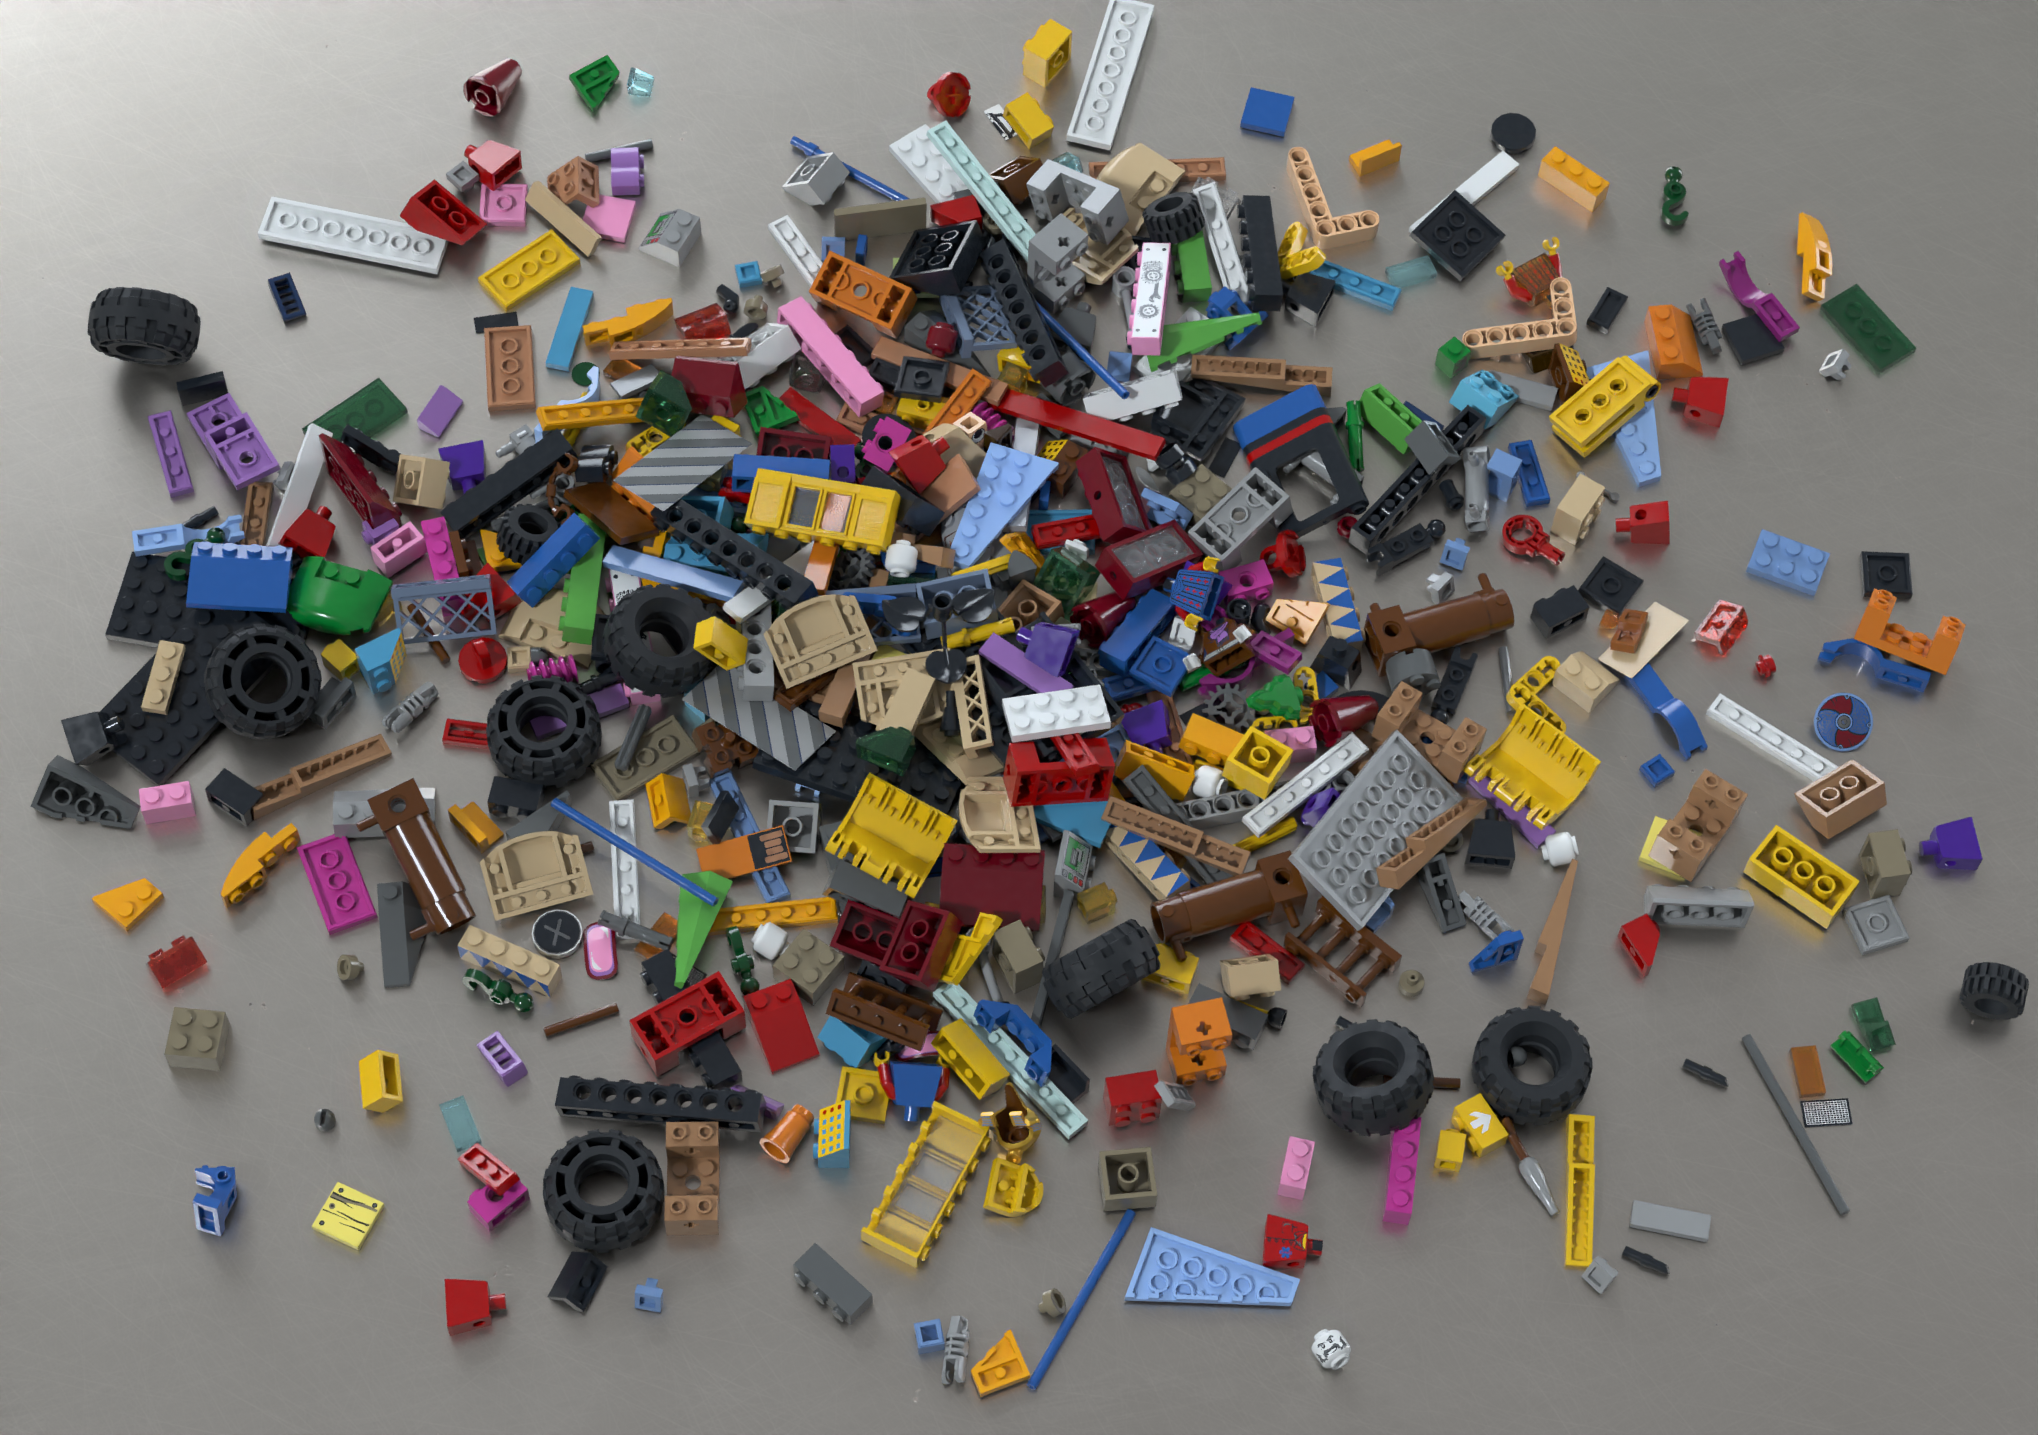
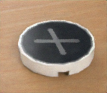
M556 909L547 911L538 917L533 925L532 938L534 946L542 955L560 959L568 957L577 951L583 938V931L580 921L574 914L566 910Z

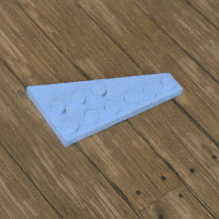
M1649 350L1628 356L1651 375ZM1612 361L1588 367L1586 372L1588 379H1593ZM1654 399L1648 402L1644 401L1645 406L1613 433L1615 441L1638 487L1658 482L1661 479Z
M991 442L976 480L981 490L969 499L950 548L956 550L953 566L962 569L973 566L986 552L987 547L992 541L1000 536L1001 531L1006 525L1010 524L1027 505L1033 494L1046 483V479L1059 468V463Z
M1151 1227L1124 1301L1291 1306L1300 1279Z

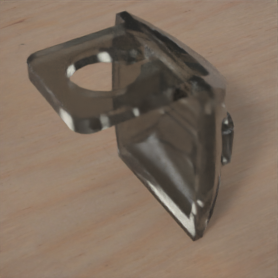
M796 355L790 368L789 386L806 392L820 393L826 380L825 377L807 357Z

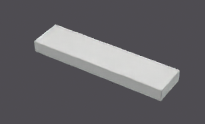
M786 215L768 224V230L811 288L823 263L790 217Z

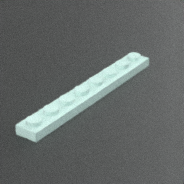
M947 121L929 129L926 136L1028 264L1029 240L1036 235Z
M944 983L933 992V997L955 1020L960 1018L964 1020L1010 1073L1009 1077L1068 1140L1088 1124V1119L1049 1078L1045 1085L1040 1087L1036 1081L1028 1076L1024 1068L1029 1057L1000 1027L989 1033L977 1023L973 1015L978 1004L959 984L956 986Z

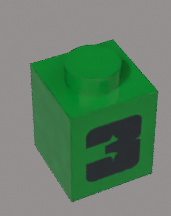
M1454 336L1438 349L1435 365L1452 379L1468 366L1471 350Z

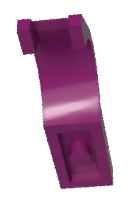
M1739 251L1734 253V260L1728 263L1724 259L1719 261L1722 273L1736 299L1746 307L1752 308L1779 342L1798 333L1800 327L1773 293H1763L1752 282L1747 272L1746 261Z
M1216 605L1211 621L1203 619L1199 623L1209 631L1216 627V621L1219 618L1225 617L1229 619L1223 608ZM1264 631L1255 634V638L1249 640L1255 657L1287 675L1302 660L1301 652Z
M1287 628L1275 635L1274 638L1292 647L1295 634L1290 628ZM1255 656L1249 658L1247 661L1248 668L1236 678H1218L1210 673L1199 679L1202 687L1198 688V692L1201 696L1209 695V691L1217 693L1216 686L1219 685L1222 689H1225L1226 683H1229L1231 689H1234L1235 685L1239 684L1238 691H1241L1249 684L1254 668L1265 662Z

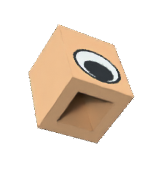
M970 411L953 423V425L959 426L980 448L984 447L983 434L987 431V425L984 420Z

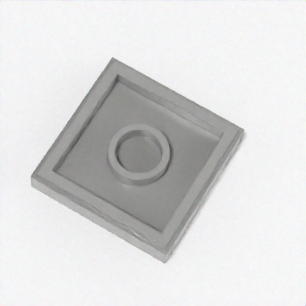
M1890 895L1844 908L1842 911L1862 955L1908 942L1910 938Z

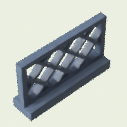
M991 285L963 287L961 293L957 295L939 296V302L948 324L953 325L954 330L958 332L956 345L961 358H971L972 351L1017 348L1016 337L1008 326L1010 322L1001 310L1003 305L998 302L994 295L997 290H994ZM990 293L991 297L986 298L984 296H981L980 294ZM965 295L969 298L967 300H964L958 296ZM976 300L982 303V305L978 306L973 304L972 302ZM989 306L997 311L993 313L986 310V308ZM967 308L974 311V313L971 315L963 310ZM981 314L989 319L984 321L978 318V316ZM996 321L1002 324V326L998 327L991 323ZM971 323H974V324H976V325H979L980 327H979L978 329H976V328L971 327V326H969V325H970ZM987 329L994 332V334L991 336L983 331ZM1003 336L1009 340L1002 341L998 337ZM977 337H979V338L985 340L986 342H977V343H976V342H975V339H976Z
M490 574L395 584L391 587L396 626L402 632L404 644L497 634ZM471 593V595L468 598L465 595H463ZM475 593H487V602L482 608L471 601ZM452 595H458L465 600L458 611L446 603ZM447 596L444 601L439 597ZM427 598H434L441 603L433 614L422 606ZM416 599H422L420 603L415 601ZM409 600L416 608L407 616L400 611L399 601ZM467 603L479 611L472 621H469L460 614ZM443 606L455 614L447 624L435 616ZM487 606L489 609V614L486 611H484ZM418 609H421L430 616L423 627L411 619ZM483 614L490 619L491 629L481 630L474 622ZM401 616H402L404 619H406L403 624H402V621H401ZM457 616L468 624L463 632H456L449 627ZM432 619L444 627L438 635H432L425 630ZM408 622L420 630L415 637L404 638L403 628ZM470 627L475 629L474 631H468ZM446 630H448L449 632H451V633L443 634ZM422 632H423L425 635H427V636H420V637H419V635H420Z
M915 583L826 591V595H842L845 592L889 595L896 598H916ZM863 614L865 620L870 616L878 622L872 630L869 629L876 646L921 642L920 625L917 628L916 636L902 637L892 634V627L886 622L885 617L880 618L875 615ZM881 626L891 631L887 637H879L875 633Z

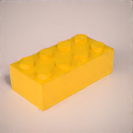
M1778 825L1774 826L1752 854L1743 873L1826 929L1853 896L1860 882Z

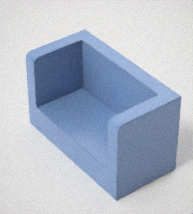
M1496 448L1487 464V469L1490 470L1489 495L1507 502L1518 480L1522 464L1521 459Z

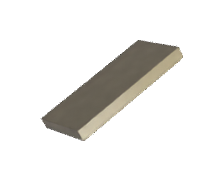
M922 197L834 209V236L845 237V241L858 240L859 234L873 238L912 233L915 230L926 228V199Z
M672 715L643 732L626 771L616 769L614 764L621 746L597 759L593 765L590 764V768L614 801L625 800L644 789L646 783L661 773L669 774L701 754L679 721Z

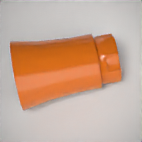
M795 1105L770 1132L760 1139V1145L763 1150L773 1159L781 1163H788L795 1149L810 1130V1126L814 1122L813 1114L802 1105Z

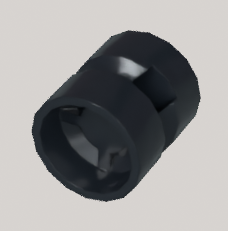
M1178 440L1164 447L1155 461L1161 470H1166L1165 476L1173 486L1184 481L1197 469V465L1191 457H1185V450ZM1179 461L1180 464L1173 468V465H1175Z

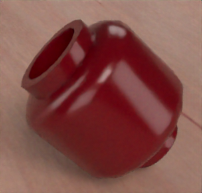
M936 322V325H932L929 328L926 348L932 351V356L945 358L946 354L954 353L958 332L954 330V326L951 324Z

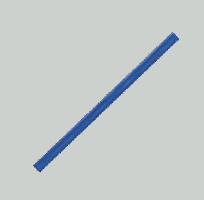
M1037 302L1047 325L1122 399H1127L1130 393Z
M554 798L551 802V807L712 907L718 903L719 898L561 800Z
M1126 1210L1026 1384L1029 1388L1036 1390L1135 1218L1136 1213L1134 1211Z

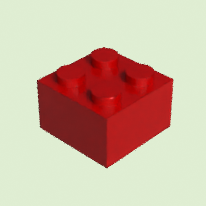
M1156 1070L1105 1078L1103 1100L1109 1126L1123 1127L1136 1121L1148 1123L1160 1117L1162 1098L1154 1086L1159 1082Z

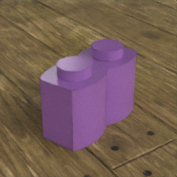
M639 147L611 148V187L613 196L640 195V187H644V174H640V168H644V154L639 155Z

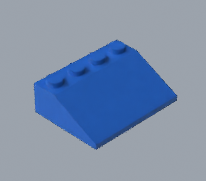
M207 541L194 542L186 607L286 613L293 574V548L280 545L260 546L258 544L239 545L234 543H210Z

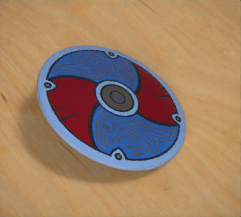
M1836 693L1827 697L1820 703L1814 716V728L1818 738L1824 745L1837 751H1850L1858 748L1868 739L1873 727V716L1869 706L1863 699L1851 693Z

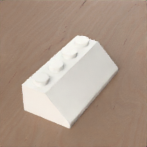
M766 323L747 337L751 338L752 343L748 356L719 357L716 360L738 362L744 389L756 386L760 382L759 379L764 375L774 373L778 369L777 366L782 362L792 360L796 356L795 353L801 347L788 325Z
M1172 368L1120 383L1130 393L1127 399H1122L1111 387H1106L1086 393L1083 397V402L1087 414L1109 421L1119 418L1121 422L1134 418L1133 414L1142 412V415L1153 413L1156 411L1155 407L1164 405L1166 409L1179 405L1178 401L1182 400L1183 397L1177 370Z

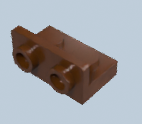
M458 530L449 532L459 577L476 576L482 569L475 540L465 541V538L460 539Z

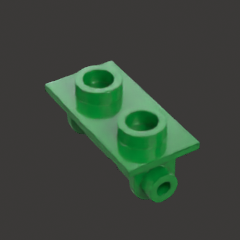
M1843 1031L1838 1036L1839 1039L1830 1045L1865 1083L1884 1069L1879 1061L1849 1031Z

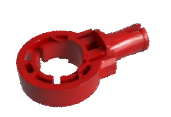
M1516 515L1505 522L1502 529V541L1509 551L1519 555L1528 554L1532 558L1542 555L1555 565H1559L1563 561L1565 552L1549 543L1550 535L1543 531L1541 523L1536 518L1529 515ZM1523 524H1525L1526 529H1529L1533 535L1523 541H1518L1512 537V534L1516 529L1523 528Z

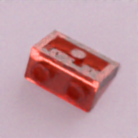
M718 303L674 319L677 329L684 336L685 340L719 339L731 334L727 315Z
M1719 599L1694 632L1696 639L1716 645L1719 654L1725 655L1733 647L1742 631L1748 626V618L1744 607Z
M182 935L171 942L173 947L163 952L162 948L148 956L150 961L145 964L150 968L162 989L207 963L192 936L186 939Z

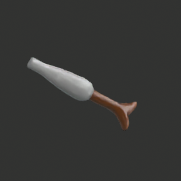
M1505 1117L1500 1122L1509 1134L1508 1140L1520 1160L1519 1170L1523 1178L1546 1206L1550 1215H1556L1560 1210L1554 1201L1542 1167L1536 1158L1528 1155L1516 1133L1511 1118Z

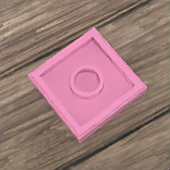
M482 184L479 217L487 223V226L526 227L527 202L525 198L528 194V184H502L495 191Z
M599 195V205L594 208L587 205L583 221L596 231L602 239L625 243L635 211L636 201Z

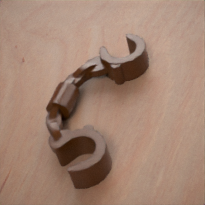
M565 453V455L570 459V465L565 468L563 464L557 462V466L554 468L546 488V497H548V504L552 508L554 517L560 519L567 512V518L561 525L575 513L568 505L562 504L559 507L555 506L554 502L556 497V485L554 483L557 476L562 473L570 476L578 468V459L569 453Z

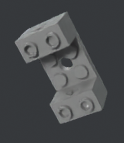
M1047 159L1026 183L1034 212L1039 218L1052 221L1071 204L1073 207L1081 209L1088 236L1095 242L1099 241L1108 245L1129 221L1119 188Z
M1062 213L1030 239L1028 247L1027 282L1036 301L1053 315L1059 310L1066 308L1070 300L1074 296H1079L1085 289L1086 274L1074 266L1072 261L1086 253L1088 249V234Z
M1255 467L1188 531V535L1203 553L1202 557L1204 559L1207 556L1220 559V562L1218 561L1216 564V569L1219 572L1235 568L1242 562L1240 548L1267 522L1277 528L1293 513L1290 496ZM1236 512H1244L1246 514L1245 518L1240 521L1234 520L1232 517Z

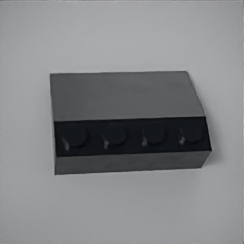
M973 220L915 230L889 278L914 290L937 296H954L961 293L980 256V252H982L986 244L978 221Z

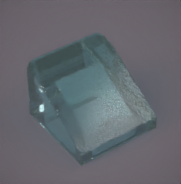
M631 67L627 82L628 94L650 97L654 77Z
M1065 152L1052 160L1083 173L1080 159L1069 152Z

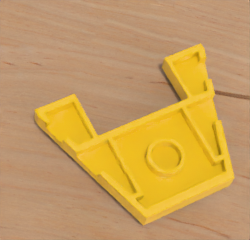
M925 902V905H929V906L936 907V908H939V905H940V904ZM980 912L971 936L958 934L938 982L958 986L1001 925L1003 919L997 915Z

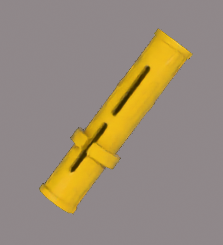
M1009 617L975 628H962L959 632L947 635V648L951 650L962 646L970 647L973 643L988 640L993 632L998 636L1015 633L1013 620Z

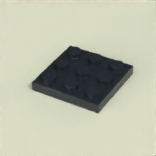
M1454 190L1409 236L1461 281L1506 235L1460 193Z

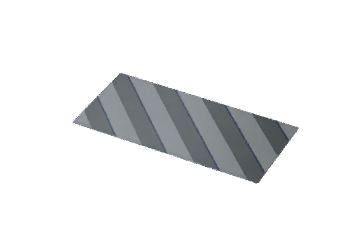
M701 414L613 481L660 510L665 511L734 458V454H740L751 446L752 443Z
M717 666L682 699L793 770L802 765L836 732V730L799 707L790 712L774 699L772 701H743L742 691H738V676H742V672L737 671L736 668L726 671L722 667Z

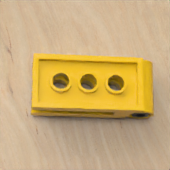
M1628 356L1617 357L1549 416L1550 422L1553 423L1551 426L1552 431L1585 458L1645 406L1644 401L1648 402L1654 399L1661 389V383Z

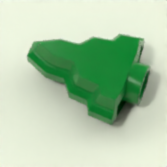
M1282 674L1273 677V680L1266 683L1262 690H1256L1246 699L1249 708L1257 711H1269L1274 716H1283L1286 720H1299L1300 706L1303 703V692L1300 687L1293 685L1290 676Z

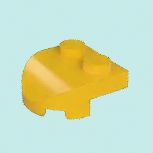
M998 1157L995 1158L992 1162L983 1208L1007 1217H1019L1033 1210L1040 1204L1043 1197V1183L1039 1182L1034 1172L1036 1170L1026 1163L1020 1166Z

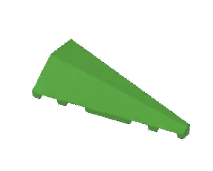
M1251 313L1164 325L1160 356L1147 355L1151 372L1157 371L1158 365L1166 361L1172 364L1177 362V357L1190 353L1193 355L1225 341L1224 336L1232 332L1241 334L1244 332L1245 327L1256 324L1258 326L1261 325L1260 314Z
M712 871L682 874L683 877L716 896L719 900L712 907L680 887L676 939L677 958L675 961L676 979L674 986L681 989L733 881Z

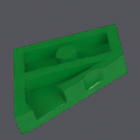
M606 55L570 74L569 80L593 113L618 79L620 72L610 57Z
M764 386L746 392L748 403L745 407L757 437L760 434V427L779 429L800 420L794 410L789 409Z

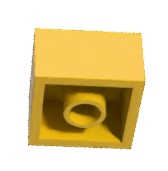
M1049 19L1045 25L1042 24L1038 28L1036 35L1032 39H1028L1023 46V75L1045 88L1071 59L1072 31L1052 19Z
M1250 726L1227 758L1222 776L1265 800L1288 768L1294 750Z

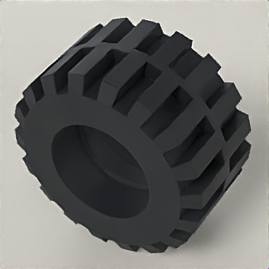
M1178 192L1160 197L1150 203L1142 213L1147 231L1153 243H1180L1199 233L1205 226V219L1198 198L1191 192Z
M517 504L516 507L512 506L509 508V511L506 510L496 539V543L499 545L498 549L500 552H504L506 558L512 559L514 563H521L523 566L557 531L561 524L557 522V517L551 515V512L547 509L544 510L542 507L532 506V504Z
M1993 962L1974 963V965L1968 966L1965 970L1959 999L1967 1010L1982 1017L1998 1020L2017 1018L2024 1011L2029 980L2019 970L2004 964Z

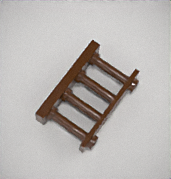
M1322 896L1317 901L1315 910L1318 916L1297 938L1288 932L1285 935L1283 946H1285L1287 951L1295 957H1299L1343 992L1348 1001L1357 1003L1362 1007L1367 993L1363 990L1383 969L1388 968L1391 972H1394L1400 966L1402 955L1365 926L1357 931ZM1325 922H1329L1336 927L1337 931L1315 953L1305 943ZM1344 938H1350L1356 943V947L1335 969L1324 959ZM1364 953H1369L1376 959V962L1354 984L1344 974Z
M849 972L844 990L835 988L832 991L825 1014L921 1051L924 1047L928 1031H937L944 1009Z

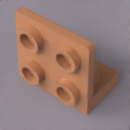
M577 156L548 175V189L565 205H568L575 199L592 208L599 205V166Z

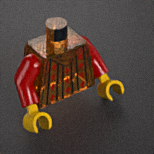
M1552 237V247H1550L1548 239L1543 241L1542 246L1546 251H1549L1548 255L1544 252L1516 268H1513V264L1510 261L1503 262L1505 270L1502 265L1497 266L1496 273L1499 276H1504L1503 281L1512 298L1526 302L1531 307L1545 302L1552 309L1550 284L1555 278L1563 277L1560 256L1555 250L1560 244L1557 237Z

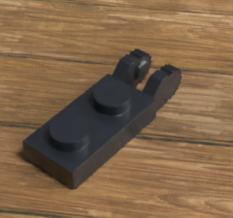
M348 424L342 432L341 443L349 446L353 452L359 453L361 457L379 468L381 467L392 474L397 473L401 453H398L395 449L388 450L381 442L366 436L360 429L353 428Z

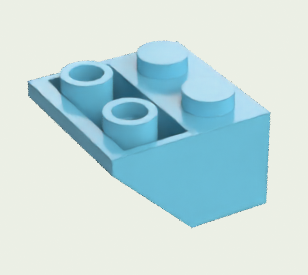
M1482 369L1460 381L1449 403L1460 411L1467 405L1486 417L1484 429H1487L1501 419L1519 396L1513 392L1510 386L1502 384L1495 379L1492 373Z

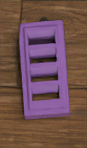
M498 1030L477 1044L480 1052L507 1087L527 1075L528 1071L523 1061ZM496 1044H501L492 1051L488 1052V1050Z

